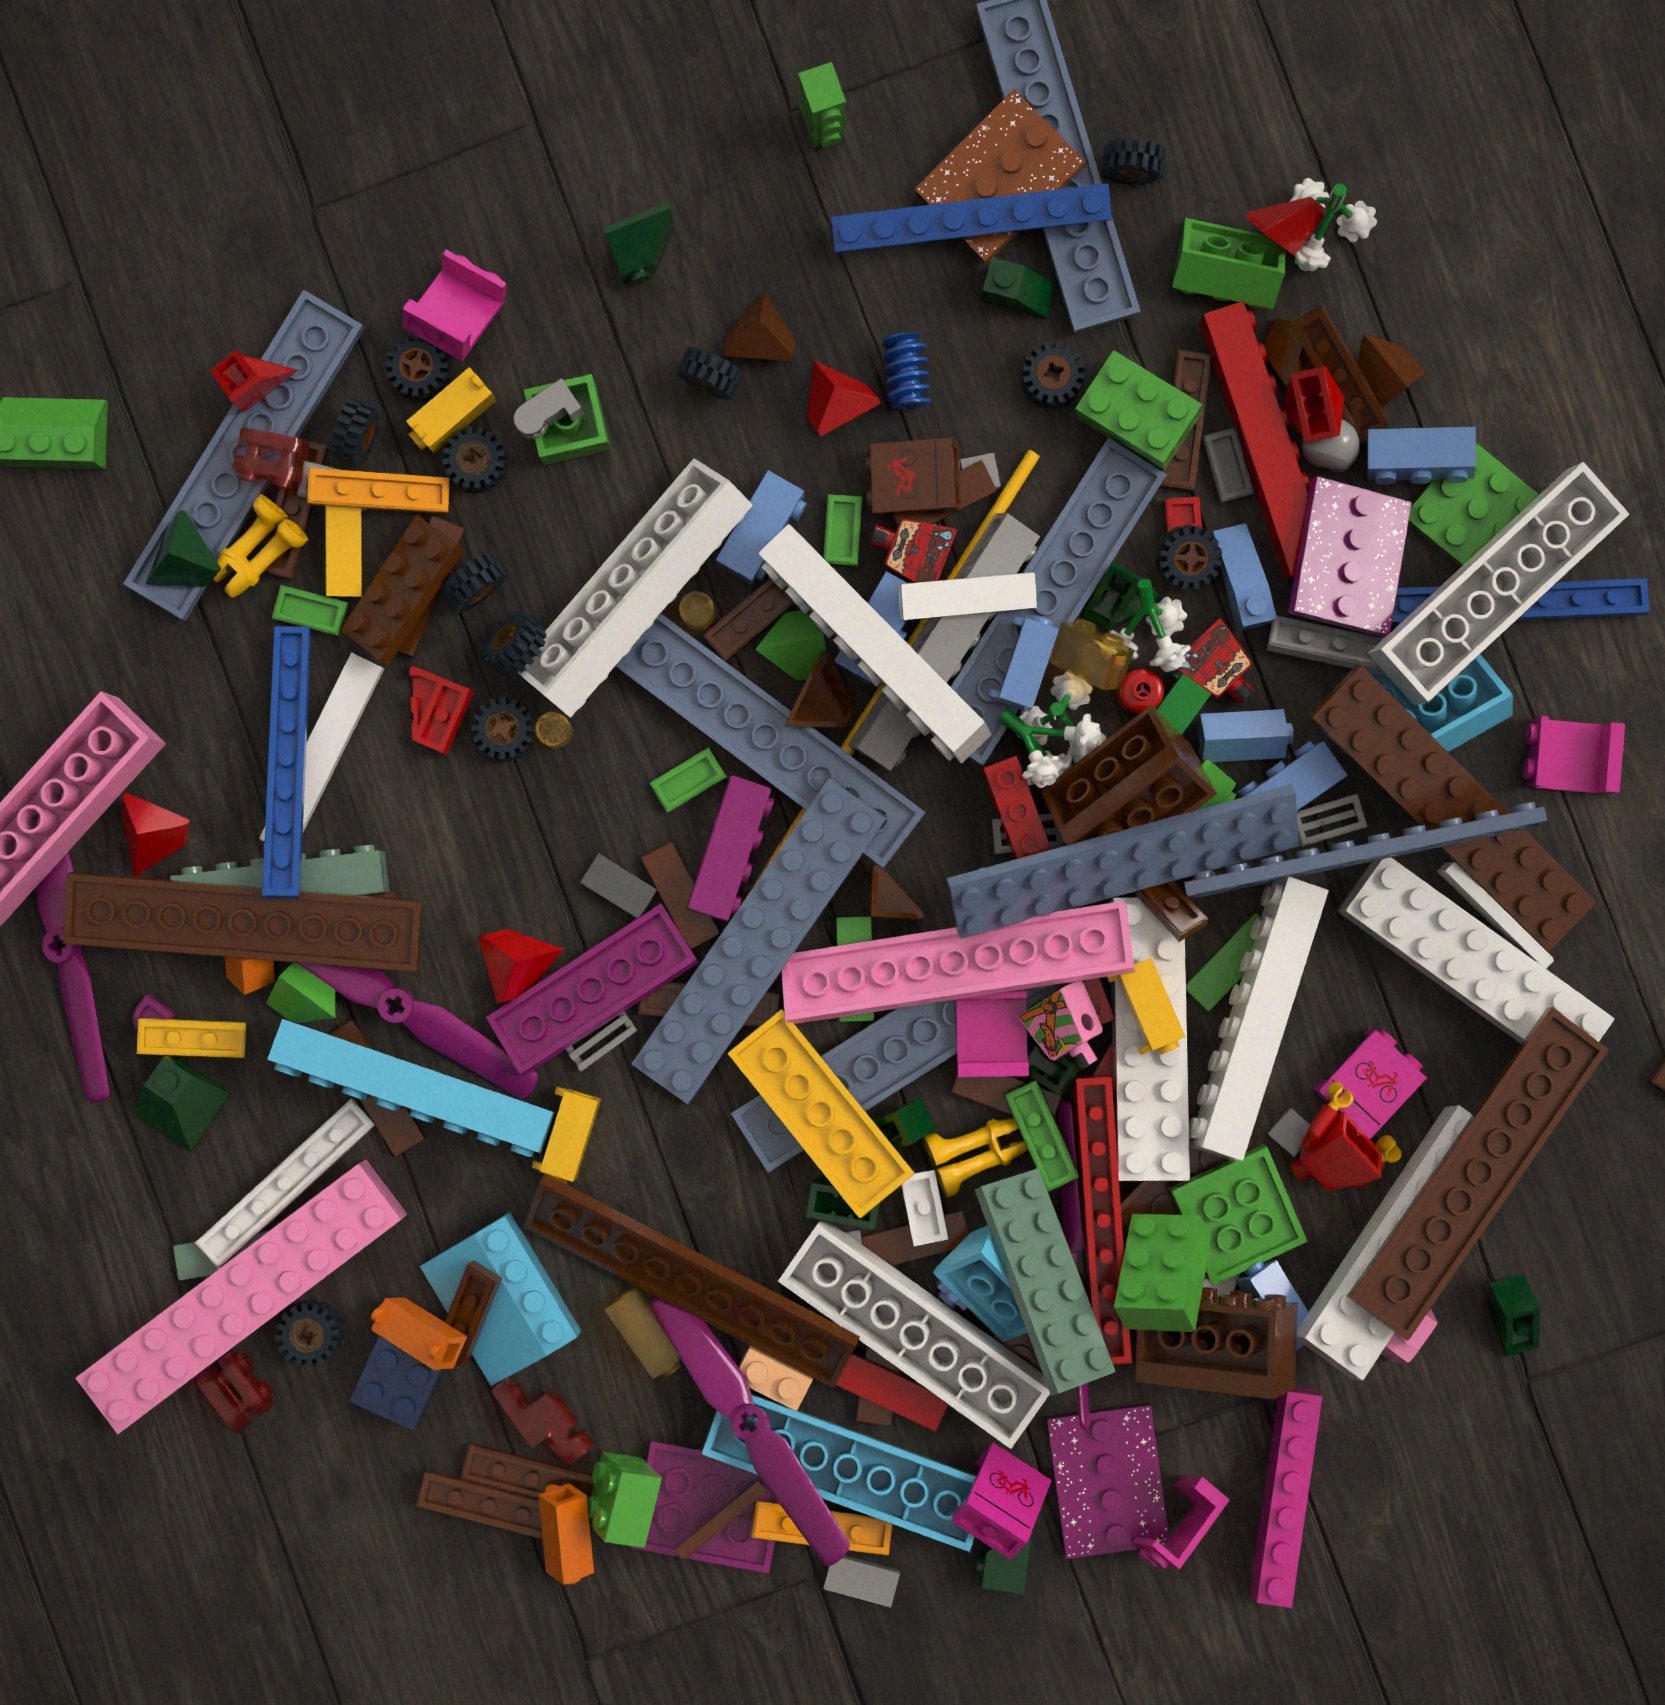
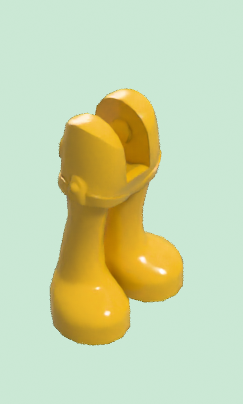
M262 494L254 500L252 506L257 515L253 525L228 549L224 548L217 560L221 570L214 577L213 580L215 582L222 581L233 570L237 572L225 587V592L231 598L237 597L250 586L258 583L259 576L286 550L291 547L298 549L308 541L303 530L295 522L287 519L288 515ZM277 528L275 536L251 561H248L246 557Z
M1015 1118L999 1121L992 1119L986 1123V1126L952 1139H944L936 1133L923 1137L926 1150L934 1166L943 1164L956 1156L988 1144L990 1150L977 1156L935 1169L938 1182L946 1198L958 1193L961 1183L969 1177L1000 1164L1003 1166L1010 1165L1013 1159L1028 1151L1024 1140L1012 1142L1007 1146L1001 1147L998 1137L1019 1129Z

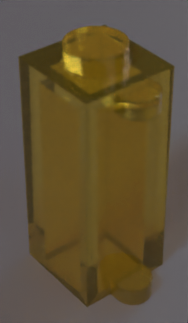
M633 1286L607 1305L605 1312L652 1379L660 1374L666 1378L681 1367L678 1362L681 1360L680 1356L652 1312L650 1304L637 1286Z

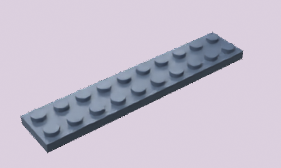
M988 0L976 4L975 10L1002 100L1015 89L1086 161V166L1063 189L1102 184L1047 0ZM1113 218L1111 221L1042 229L1073 334L1140 314L1141 311Z
M302 291L261 360L298 371L244 413L235 404L232 405L123 583L124 585L180 619L187 620L207 586L145 584L167 527L178 512L185 510L216 561L219 559L220 552L224 548L228 549L233 545L254 510L252 507L254 500L260 494L263 495L287 457L293 441L301 434L364 331L365 327L309 292Z
M1110 438L1103 445L1023 572L1035 573L1037 608L998 611L951 686L984 720L992 734L968 757L980 766L985 764L1007 729V726L999 720L1002 713L1009 709L1016 715L1019 710L988 697L990 689L1000 691L1021 628L1012 624L1013 618L1020 617L1032 620L1033 615L1053 622L1052 627L1058 628L1059 631L1049 658L1050 661L1167 475Z
M661 613L654 620L652 626L645 630L633 644L628 654L623 656L615 665V667L805 810L809 808L826 781L831 778L884 815L887 820L863 853L883 869L926 814L925 811L813 727H784L791 713L789 709Z
M829 778L638 1053L632 1065L686 1104H689L887 818Z
M1290 784L947 878L958 936L960 939L1018 924L1037 915L1046 916L1052 912L1069 910L1193 876L1195 873L1215 870L1298 847L1296 793Z
M1535 802L1513 806L1511 814L1499 816L1498 810H1492L1476 814V821L1462 823L1461 818L1441 821L1439 824L1440 828L1426 831L1425 825L1404 829V836L1390 839L1389 833L1367 837L1369 843L1355 846L1353 840L1333 844V851L1320 854L1318 848L1296 852L1297 859L1285 861L1282 855L1262 859V866L1250 868V865H1247V863L1226 867L1227 873L1217 876L1212 870L1199 872L1192 876V881L1184 882L1187 896L1195 899L1276 882L1288 876L1295 878L1544 826L1548 820L1545 807L1536 808Z
M1062 984L1019 990L1027 991L1026 1009L1061 988ZM956 1000L894 1009L821 1055V1058L863 1110L866 1111L957 1053ZM761 1095L731 1112V1115L767 1172H770L804 1150Z

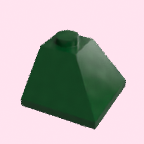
M668 202L603 227L608 246L624 285L630 282L632 285L646 282L651 278L650 274L657 271L675 230Z
M168 1055L162 1058L144 1084L134 1113L189 1151H193L232 1093L177 1055Z

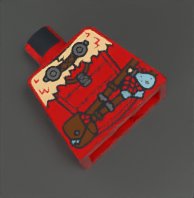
M900 518L896 531L876 524L869 544L887 550L888 553L884 565L913 582L938 581L957 530Z
M1220 618L1190 646L1191 649L1184 655L1186 663L1176 669V671L1181 674L1184 673L1212 693L1209 697L1212 701L1216 700L1226 691L1240 705L1255 691L1241 677L1252 663Z

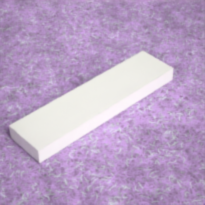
M1033 572L898 584L900 620L1037 608L1035 573Z
M1456 862L1445 863L1437 871L1509 943L1545 969L1554 961L1553 957Z

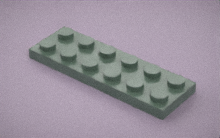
M1039 1168L975 1189L1051 1396L1116 1372Z

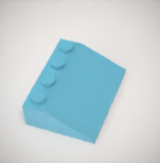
M1481 654L1470 662L1429 702L1413 705L1388 676L1369 672L1447 752L1513 716V694Z
M511 1212L506 1213L420 1266L447 1313L466 1266L473 1260L502 1278L472 1352L473 1357L491 1386L546 1357L577 1338L581 1332L580 1327Z

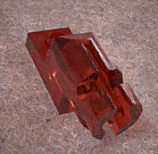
M505 1378L498 1382L491 1390L494 1397L531 1448L547 1438L548 1442L546 1445L567 1466L593 1447L594 1443L584 1429L578 1432H570L578 1419L573 1415L563 1399L554 1391L548 1389L529 1404H526L524 1401L527 1398L526 1394L516 1381L511 1383L508 1378Z

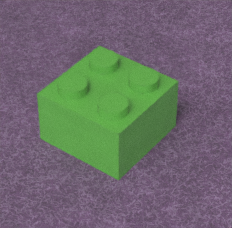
M592 374L563 380L581 406L584 415L574 422L568 414L552 425H549L546 433L535 440L539 458L544 465L611 450L597 386ZM554 383L525 389L526 402Z
M602 1451L600 1462H597L593 1469L592 1479L594 1487L592 1495L587 1498L589 1525L606 1543L645 1548L662 1477L641 1457Z

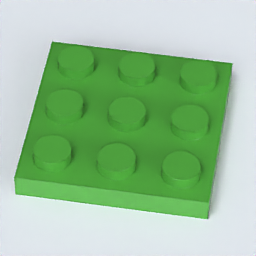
M1476 443L1474 479H1468L1462 483H1449L1446 479H1433L1411 505L1408 525L1461 568L1539 494Z
M1264 1144L1246 1152L1243 1161L1229 1160L1190 1178V1180H1185L1169 1188L1180 1215H1201L1211 1236L1205 1271L1211 1285L1218 1284L1246 1271V1269L1259 1261L1263 1263L1307 1242L1268 1147Z

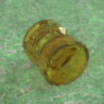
M694 591L682 598L679 611L682 620L688 627L702 630L712 624L715 619V608L708 595L703 592Z
M547 712L538 718L535 725V733L543 744L550 748L559 749L565 747L571 741L573 727L564 715L558 712Z

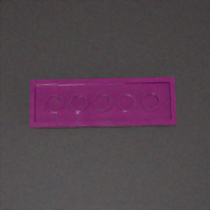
M659 904L486 1018L518 1073L524 1077L698 964L699 961L665 907Z

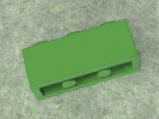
M830 62L798 73L800 112L813 147L819 145L823 148L831 147L839 143L841 138L845 137L846 100L833 63Z

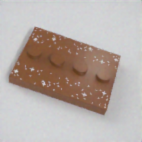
M1013 89L915 188V191L928 205L1063 189L1086 166V161ZM1019 232L961 239L987 264Z

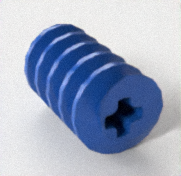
M899 333L883 339V347L889 349L884 353V360L890 363L885 367V374L891 376L886 381V387L893 390L887 394V401L894 404L891 406L893 409H914L931 403L930 398L921 397L922 392L930 390V385L920 383V379L929 376V371L920 370L918 367L928 362L927 357L917 355V352L927 348L925 343L916 342V338L921 336L919 333Z

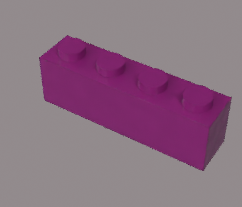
M733 775L728 778L686 906L687 910L723 922H727L730 916L735 915L742 900V897L736 896L740 883H747L753 864L747 863L751 849L758 850L763 836V831L758 830L762 817H769L773 806L774 798L769 797L771 788Z

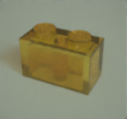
M1077 619L1076 622L1061 623L1048 662L1102 690L1119 689L1135 650L1124 645L1125 640L1111 633L1102 634L1096 631L1097 626L1087 620Z

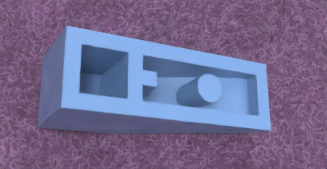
M1247 524L1212 531V536L1218 540V546L1222 549V555H1220L1222 565L1220 568L1236 632L1268 625L1275 621L1277 616L1269 584Z

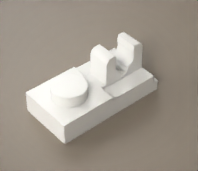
M935 1170L916 1173L902 1184L913 1246L948 1240Z

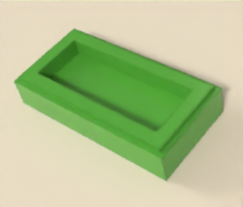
M828 494L823 559L829 565L858 566L862 508L861 496Z
M280 585L272 618L341 637V628L345 623L349 603Z
M708 747L652 781L650 785L667 813H670L727 777Z

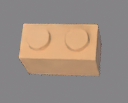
M750 1345L738 1366L745 1375L749 1388L795 1411L798 1410L813 1380L812 1377Z

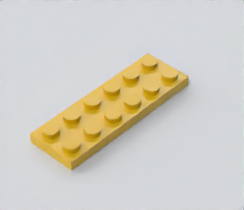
M782 1009L728 1052V1055L860 1219L915 1174L795 1024L785 1021V1012Z

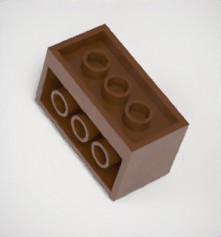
M1152 705L1061 774L1055 783L1050 786L1047 785L1041 790L1066 845L1195 811L1217 794L1191 744Z
M1203 1287L1195 1332L1137 1330L1135 1382L1266 1399H1275L1295 1389L1298 1303L1286 1302V1296L1266 1294L1264 1298H1251L1252 1293L1248 1291H1230V1295L1217 1294L1218 1289Z

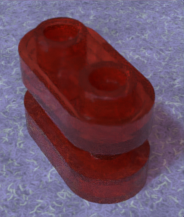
M251 428L240 429L238 443L248 448L246 456L235 455L232 470L238 472V479L253 483H259L260 478L273 480V486L293 490L294 485H301L304 470L295 467L294 464L296 457L307 458L309 442L291 436ZM262 450L282 454L280 463L260 459Z
M232 1350L219 1360L222 1369L220 1373L213 1368H208L197 1376V1383L228 1427L234 1432L239 1433L251 1424L248 1412L252 1410L257 1415L262 1416L274 1406L272 1398L275 1397V1394L266 1381H260L252 1371L254 1365L250 1358L243 1352L238 1354ZM231 1382L243 1398L241 1401L233 1393L228 1383Z

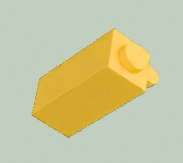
M469 367L406 421L413 429L408 435L421 450L428 446L435 454L447 444V440L450 437L453 439L456 436V431H462L497 400L482 380Z
M1148 958L1134 964V973L1108 976L1107 978L1109 983L1118 980L1146 1044V1046L1138 1049L1140 1055L1156 1049L1162 1055L1180 1047L1177 1040L1186 1036L1153 960Z
M556 1087L555 1094L563 1098L543 1162L533 1160L532 1168L540 1170L539 1172L546 1173L567 1184V1180L574 1182L577 1179L601 1099L571 1089Z

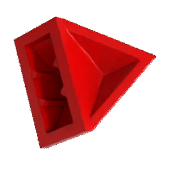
M1307 197L1247 212V219L1261 232L1294 256L1320 224L1326 209L1312 197Z
M237 349L210 370L227 397L244 413L298 371L243 355Z
M814 360L807 418L820 437L881 404L879 398L867 384Z
M1322 366L1290 374L1291 380L1281 407L1285 409L1289 423L1304 438V442L1309 443L1339 436L1344 395L1327 367Z
M127 792L122 798L121 820L135 877L186 845L188 842L190 820Z
M509 929L478 937L497 1004L513 1000L535 986L564 950L561 947Z

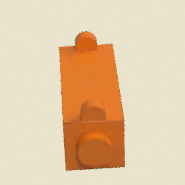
M405 1297L385 1298L383 1303L371 1315V1320L374 1321L371 1328L373 1332L433 1370L453 1369L467 1339L466 1335Z
M569 1483L560 1487L555 1484L546 1486L545 1492L538 1494L546 1573L563 1585L579 1582L581 1578L594 1573L587 1495Z

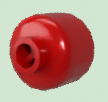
M1135 669L1126 674L1119 682L1116 691L1117 700L1125 711L1138 716L1150 705L1155 709L1159 706L1164 696V686L1160 677L1153 671ZM1138 685H1140L1139 691L1136 690ZM1143 693V694H1145V695H1147V696L1142 697V696H1140V694Z

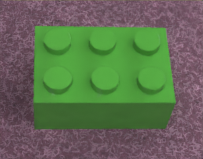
M1113 350L1078 403L1075 411L1077 419L1164 472L1202 415V404Z
M1132 1214L1114 1309L1125 1329L1195 1332L1211 1236L1201 1215Z

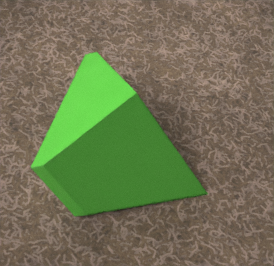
M802 610L784 613L755 649L796 681L806 680L820 653L826 651L824 634L809 617L812 613L811 610L806 614Z
M293 962L279 976L266 1004L290 1022L296 1024L335 1018V989Z

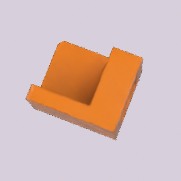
M225 957L226 976L244 995L270 985L275 981L274 960Z

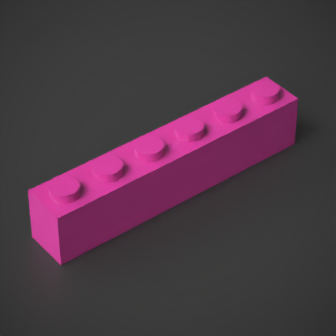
M1295 1386L1294 1390L1279 1396L1277 1399L1250 1585V1593L1257 1603L1292 1608L1322 1396L1313 1388Z

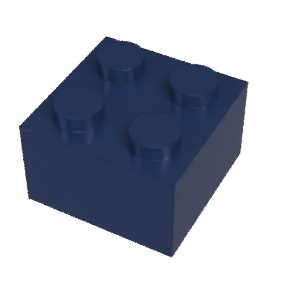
M379 1336L349 1402L414 1431L420 1424L445 1369L433 1370Z

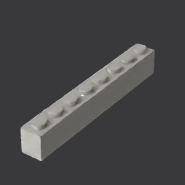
M996 513L954 579L1017 574L1022 564L1027 563L1035 554L1037 549L1035 544L1040 536L1010 514ZM998 611L930 617L912 643L911 648L947 683L949 679H953L961 670L963 664L961 660L966 652L972 650L980 640V630L985 622L990 621ZM882 691L848 746L878 766L891 771L893 767H897L903 761L907 753L906 746L912 737L915 738L920 734V731L906 716L909 710L905 707L900 711Z

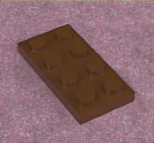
M416 515L349 615L341 631L377 660L389 665L465 549Z

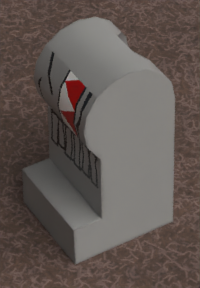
M561 378L522 404L514 414V423L523 437L536 440L546 433L549 425H552L568 414L574 422L583 416L584 412Z

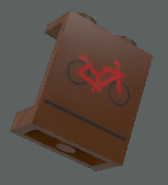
M952 437L870 444L871 454L866 455L867 474L871 475L872 489L867 490L868 508L873 511V514L882 519L887 518V513L943 509L946 513H961L959 443Z

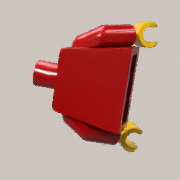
M1333 1082L1329 1086L1327 1093L1331 1101L1328 1105L1324 1104L1307 1128L1301 1139L1300 1159L1292 1162V1171L1299 1181L1314 1176L1325 1189L1331 1191L1344 1187L1363 1188L1372 1180L1381 1178V1171L1385 1168L1384 1163L1386 1161L1392 1163L1401 1158V1150L1391 1136H1382L1375 1145L1345 1111L1337 1112L1339 1107H1348L1353 1102V1095L1348 1089L1344 1091L1342 1096L1338 1097L1343 1090L1340 1082Z

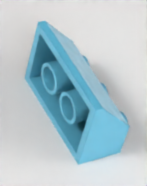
M988 1225L971 1232L935 1268L933 1274L957 1295L1003 1342L1028 1333Z

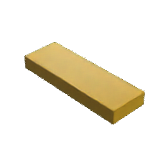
M325 506L326 596L362 597L361 508Z
M139 1018L137 1054L244 1058L247 1022Z

